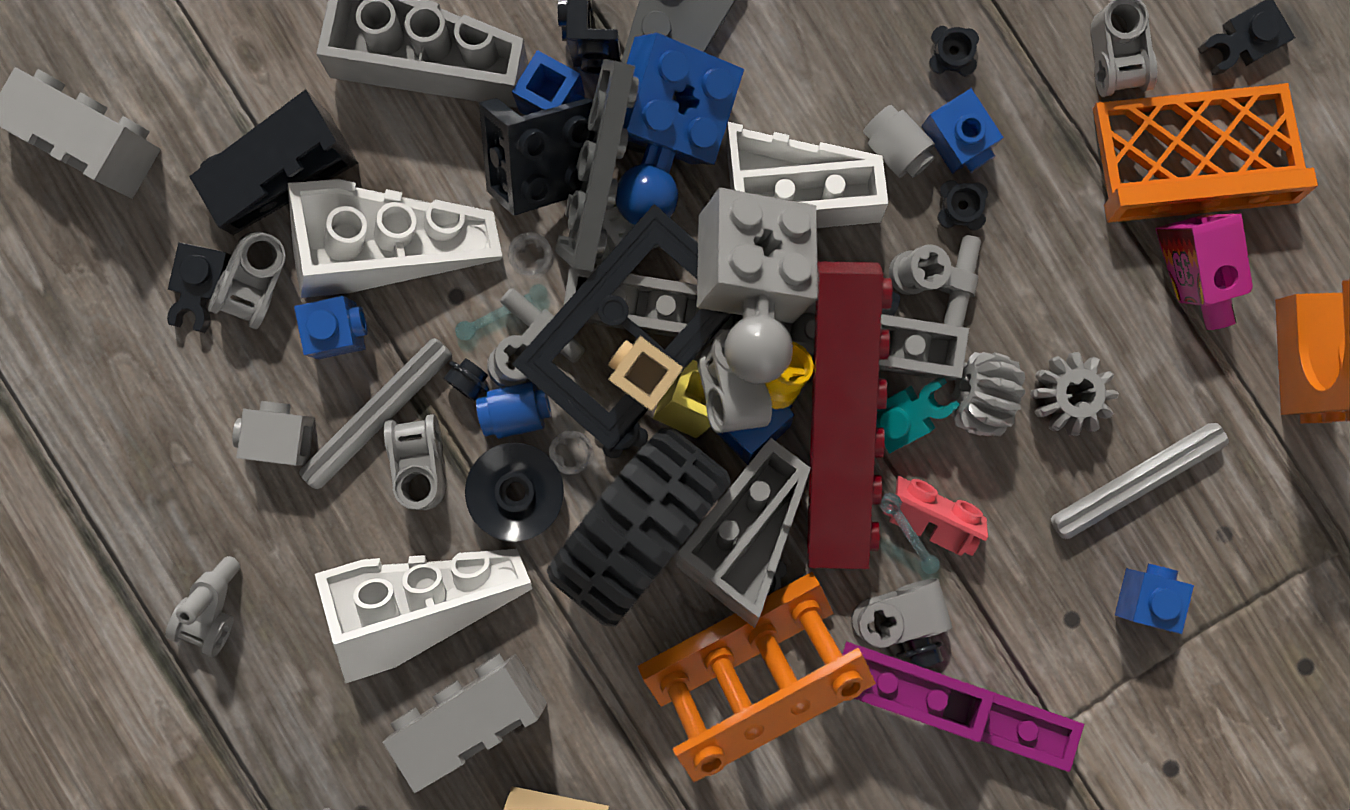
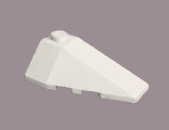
M341 179L288 183L293 253L301 298L353 293L498 261L502 258L493 211L441 200H434L432 203L402 197V192L386 189L385 193L357 188L355 187V182Z
M517 549L458 553L452 560L427 562L425 555L409 556L408 563L382 565L380 558L363 559L315 574L345 683L395 668L532 590L531 581Z

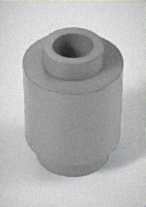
M889 105L880 111L863 130V133L870 139L867 144L877 155L883 156L884 163L899 178L907 173L912 178L916 177L935 158L930 153L935 143L904 110L898 112L893 105Z

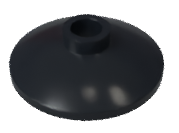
M505 443L483 453L471 467L465 484L466 505L474 522L490 536L504 541H524L543 533L557 518L564 499L563 479L554 461L542 450L524 443ZM514 482H519L525 487V496L520 501H514L508 495V488Z

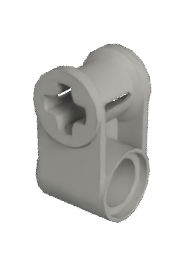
M1113 0L1094 16L1091 22L1090 33L1095 58V82L1097 90L1102 97L1112 96L1115 90L1139 87L1142 91L1153 90L1156 85L1158 71L1156 56L1152 48L1148 19L1149 13L1146 5L1141 0ZM1111 14H1117L1125 20L1127 33H1121L1112 26Z
M257 231L242 236L236 243L226 270L222 273L215 287L208 311L214 314L219 311L226 312L248 321L249 327L258 329L266 315L272 299L273 289L285 262L286 255L281 242L270 234ZM265 241L271 247L272 258L266 266L254 268L248 262L247 250L254 242ZM235 295L251 303L249 305L232 299L231 296Z
M731 329L725 330L718 335L713 345L708 346L700 354L697 361L698 372L706 398L707 417L710 426L716 433L768 426L772 417L771 396L765 383L757 384L744 381L735 375L728 366L725 357V342Z
M430 414L426 416L425 420L396 424L394 420L385 421L384 441L390 461L393 493L396 500L402 506L409 509L429 510L436 507L442 501L446 487L441 457L442 438L437 416ZM422 437L421 439L405 441L406 439ZM424 474L430 481L431 489L429 495L424 500L417 502L410 496L409 484L415 476Z
M938 578L914 582L896 589V591L865 599L858 603L851 616L852 628L855 633L870 645L879 648L889 647L912 639L930 637L952 628ZM874 612L887 617V621L880 624V633L867 627V624L874 621Z

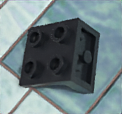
M498 98L479 102L486 190L512 215L516 216L567 200L569 194L574 195L575 191H580L582 181L578 179L576 166L584 143L586 141L593 142L595 131L588 129V119L593 100L586 98L525 116L515 113Z

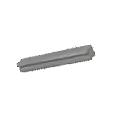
M436 338L430 339L300 469L299 474L302 479L314 489L322 488L384 426L385 421L390 420L452 358L451 351L440 340Z
M1209 423L1053 515L1051 522L1054 529L1062 539L1074 537L1226 447L1229 443L1226 433L1218 423Z

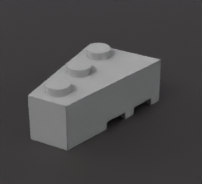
M14 67L0 92V127L47 152L59 161L83 172L89 178L133 199L161 151L160 148L146 140L150 131L122 116L119 123L104 116L108 108L81 92L76 100L62 93L66 84L37 69L34 76H31Z
M772 438L758 452L680 549L676 557V567L754 628L763 609L811 467Z
M500 653L475 669L478 678L462 688L457 680L432 696L436 702L435 706L422 714L415 707L390 723L394 732L383 741V744L414 794L462 766L467 759L484 748L489 750L503 740L502 737L522 724L526 728L539 719L547 702L517 654H514L505 661Z

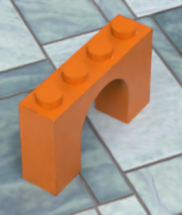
M1350 279L1342 281L1341 293L1294 294L1276 299L1281 415H1300V424L1349 422Z

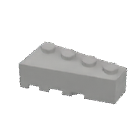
M328 0L316 53L329 78L478 102L498 98L505 105L515 108L518 107L512 90L529 64L523 38L467 15L460 17L441 9L438 3L431 0Z

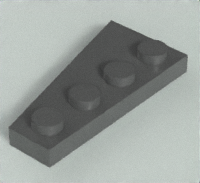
M607 59L603 60L588 119V129L595 131L593 142L586 141L584 143L576 166L578 179L582 181L580 191H575L574 195L569 194L564 213L568 217L570 232L568 237L558 236L555 252L570 266L587 271H593L595 260L601 259L605 252L607 231L602 229L606 209L611 210L615 203L617 180L612 179L616 158H623L628 141V130L623 128L627 107L632 108L634 106L639 86L638 77L633 76L634 65Z

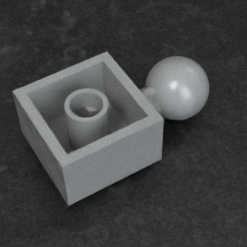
M719 187L699 215L697 308L743 315V320L733 326L726 338V361L734 374L742 380L757 384L767 383L781 376L788 368L792 359L793 346L791 337L785 327L778 321L794 323L818 299L816 205Z

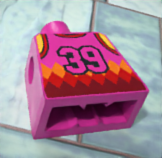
M1205 214L1156 227L1157 237L1175 296L1179 303L1200 305L1206 330L1221 329L1236 324L1237 321L1231 298L1249 294L1253 288L1242 215Z

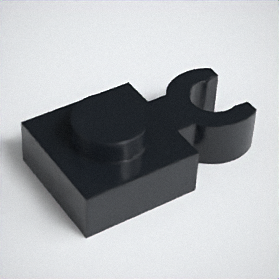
M1263 0L1229 19L1222 25L1227 34L1211 36L1199 46L1198 51L1201 54L1211 48H1216L1222 52L1223 61L1210 70L1212 75H1219L1234 66L1239 59V55L1244 64L1248 66L1286 45L1296 37L1274 0Z
M178 242L167 290L181 293L180 300L169 309L167 315L168 325L181 328L183 316L187 312L193 311L195 314L193 330L202 333L208 330L211 317L206 308L207 299L211 300L215 287L229 263L230 254Z

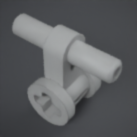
M972 235L962 237L956 267L951 266L947 253L936 245H924L915 250L905 251L896 255L889 266V278L892 279L893 287L905 295H913L924 290L933 289L949 293L944 324L963 327L969 298L975 296L979 276L975 274L981 240Z
M513 288L505 293L500 302L529 327L522 336L512 335L503 339L488 357L487 372L489 377L501 387L522 384L527 380V377L517 368L511 370L505 364L512 354L519 356L554 317L545 308L541 312ZM572 339L560 353L572 363H576L584 354L585 348L575 339Z
M229 556L223 558L212 572L203 573L191 586L189 596L182 599L177 605L168 622L165 633L167 639L176 643L182 639L202 648L203 654L212 658L221 651L234 621L233 616L222 612L228 589L227 584L240 570V564L235 558Z

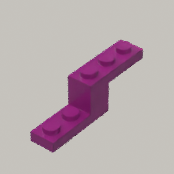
M845 642L842 655L859 648L876 683L854 699L979 743L982 741L1064 771H1071L1084 723L865 647Z

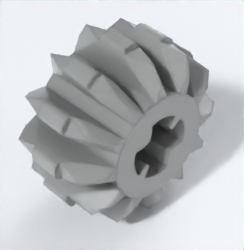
M974 352L969 357L968 362H964L962 378L954 380L956 384L955 389L950 395L953 401L957 400L960 404L959 408L951 414L957 427L979 436L993 435L1001 437L1006 428L1014 424L1015 414L1017 410H1021V398L1026 393L1025 389L1022 388L1025 372L1020 369L1019 362L1011 360L1009 356L995 352L993 354Z
M1073 352L1068 355L1066 362L1059 356L1051 358L1049 360L1051 372L1047 370L1037 371L1035 377L1040 383L1045 385V388L1031 390L1030 396L1034 399H1044L1045 404L1035 410V414L1037 417L1052 414L1048 426L1051 431H1059L1065 425L1068 436H1079L1082 426L1088 432L1099 430L1097 417L1104 419L1112 417L1114 414L1112 409L1104 402L1105 400L1117 399L1119 393L1116 390L1105 389L1104 384L1111 381L1114 377L1111 371L1096 374L1100 366V359L1092 357L1083 363L1081 354ZM1077 385L1080 388V391L1076 392V394H1082L1080 402L1070 403L1068 401L1072 394H1066L1067 387Z

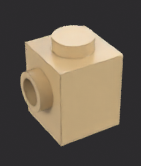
M641 336L634 345L626 340L608 364L609 367L615 370L609 380L651 411L654 410L683 370L682 366Z

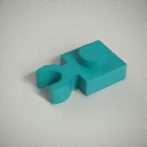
M945 378L934 379L925 385L920 391L919 398L913 387L909 386L887 398L886 409H877L876 427L884 428V445L889 454L933 431L936 427L930 417L943 419L959 408L960 404L957 400L948 405H941L935 400V391L947 383Z

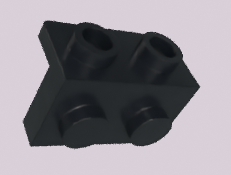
M558 0V26L562 27V41H567L573 67H581V70L585 73L600 74L604 59L621 62L618 30L593 29L594 10L592 0Z

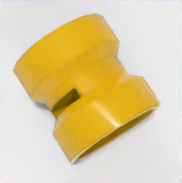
M792 342V359L785 372L775 380L765 383L771 396L772 408L774 409L786 408L793 404L813 373L814 363L811 355L803 346L796 342Z

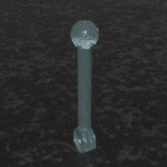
M535 284L530 288L529 293L523 297L530 303L533 301L541 303L548 297V290L542 284ZM502 306L471 323L468 321L459 322L455 327L456 336L464 341L474 338L477 330L512 312L505 306Z
M893 493L885 494L881 500V509L893 515L921 558L920 565L922 570L928 574L936 573L940 567L939 559L928 553L900 509L902 505L901 499Z

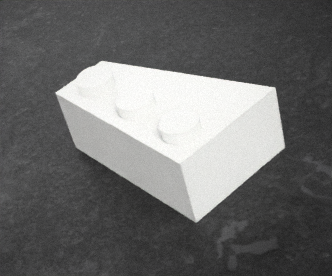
M728 122L726 147L731 190L816 205L817 228L881 222L888 206L883 156L822 142L818 146L791 140L789 135L777 132H774L773 135L743 129L741 124Z

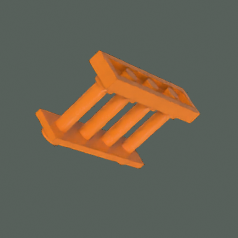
M813 572L766 596L755 628L734 613L637 666L643 681L660 707L670 702L675 707L689 740L674 747L673 751L693 782L705 776L718 773L729 763L834 706L856 698L864 690L876 684L859 648L842 655L822 621L834 613ZM805 630L825 666L797 680L778 644ZM761 654L779 691L752 705L734 667ZM717 678L734 715L707 729L690 691Z

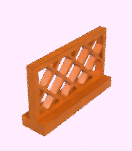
M1288 83L1099 102L1093 107L1108 200L1104 204L1107 223L1296 204L1318 186L1315 168H1306ZM1275 99L1279 118L1273 126H1270L1249 111L1255 101ZM1247 102L1244 107L1239 103ZM1220 105L1236 117L1228 128L1222 131L1201 116L1207 106ZM1199 107V109L1196 112L1191 108ZM1172 110L1188 121L1177 137L1153 121L1159 111ZM1151 112V114L1148 117L1143 113ZM1125 115L1140 127L1127 142L1111 130L1109 116ZM1240 120L1264 136L1253 152L1229 136ZM1192 125L1216 141L1205 157L1181 141ZM1280 126H1281V131H1282V133H1280V132L1278 131V128H1279ZM1144 130L1169 146L1157 162L1133 146ZM1270 140L1286 152L1289 166L1275 168L1259 157L1258 154ZM1221 145L1245 161L1237 172L1226 173L1209 161ZM1114 147L1120 150L1117 156L1115 155ZM1172 150L1197 166L1190 176L1176 177L1161 166ZM1124 155L1149 171L1142 181L1120 183L1117 164ZM1252 166L1256 170H1247V168ZM1202 170V171H1204L1205 173H1207L1208 175H1198V174H1199L1200 171ZM1153 175L1156 176L1157 178H1159V180H1149V179H1150Z

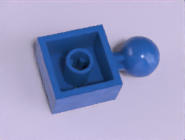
M659 33L634 37L626 63L635 66L633 76L638 77L639 86L634 106L632 108L627 107L623 128L628 130V141L646 147L642 163L627 170L617 183L616 206L623 218L632 225H636L654 204L668 217H671L678 203V189L676 182L669 174L674 158L689 164L715 165L744 72V68ZM673 94L676 96V101L672 100Z

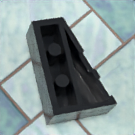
M305 89L221 153L204 160L200 168L189 177L218 228L235 235L289 204L288 183L330 180L358 164V161L330 113Z

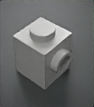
M261 401L260 410L243 409L242 418L236 420L232 434L233 446L238 448L236 458L288 465H305L310 458L315 417L290 414L291 404Z

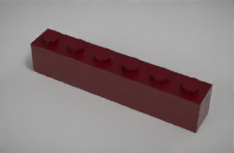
M817 262L818 299L815 301L810 441L811 469L809 472L807 527L809 568L869 569L870 551H879V522L871 521L872 505H881L882 477L881 475H874V458H883L884 428L876 427L877 409H886L887 381L886 379H878L879 360H888L890 346L889 329H881L882 309L890 310L892 304V279L883 278L884 273L879 263Z

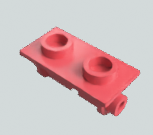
M898 476L895 498L890 496L883 509V514L890 517L889 522L920 537L928 523L931 522L936 525L930 535L931 542L959 556H962L964 553L973 556L979 546L980 539L986 541L988 538L987 518L983 516V513L969 502L957 500L955 503L938 495V491L925 481L919 479L909 481Z

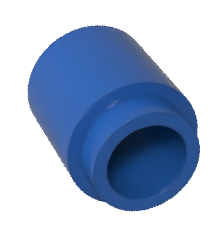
M532 381L487 391L486 397L476 399L477 415L485 437L496 435L500 439L545 428L544 419L552 417L549 397L541 389L538 390Z

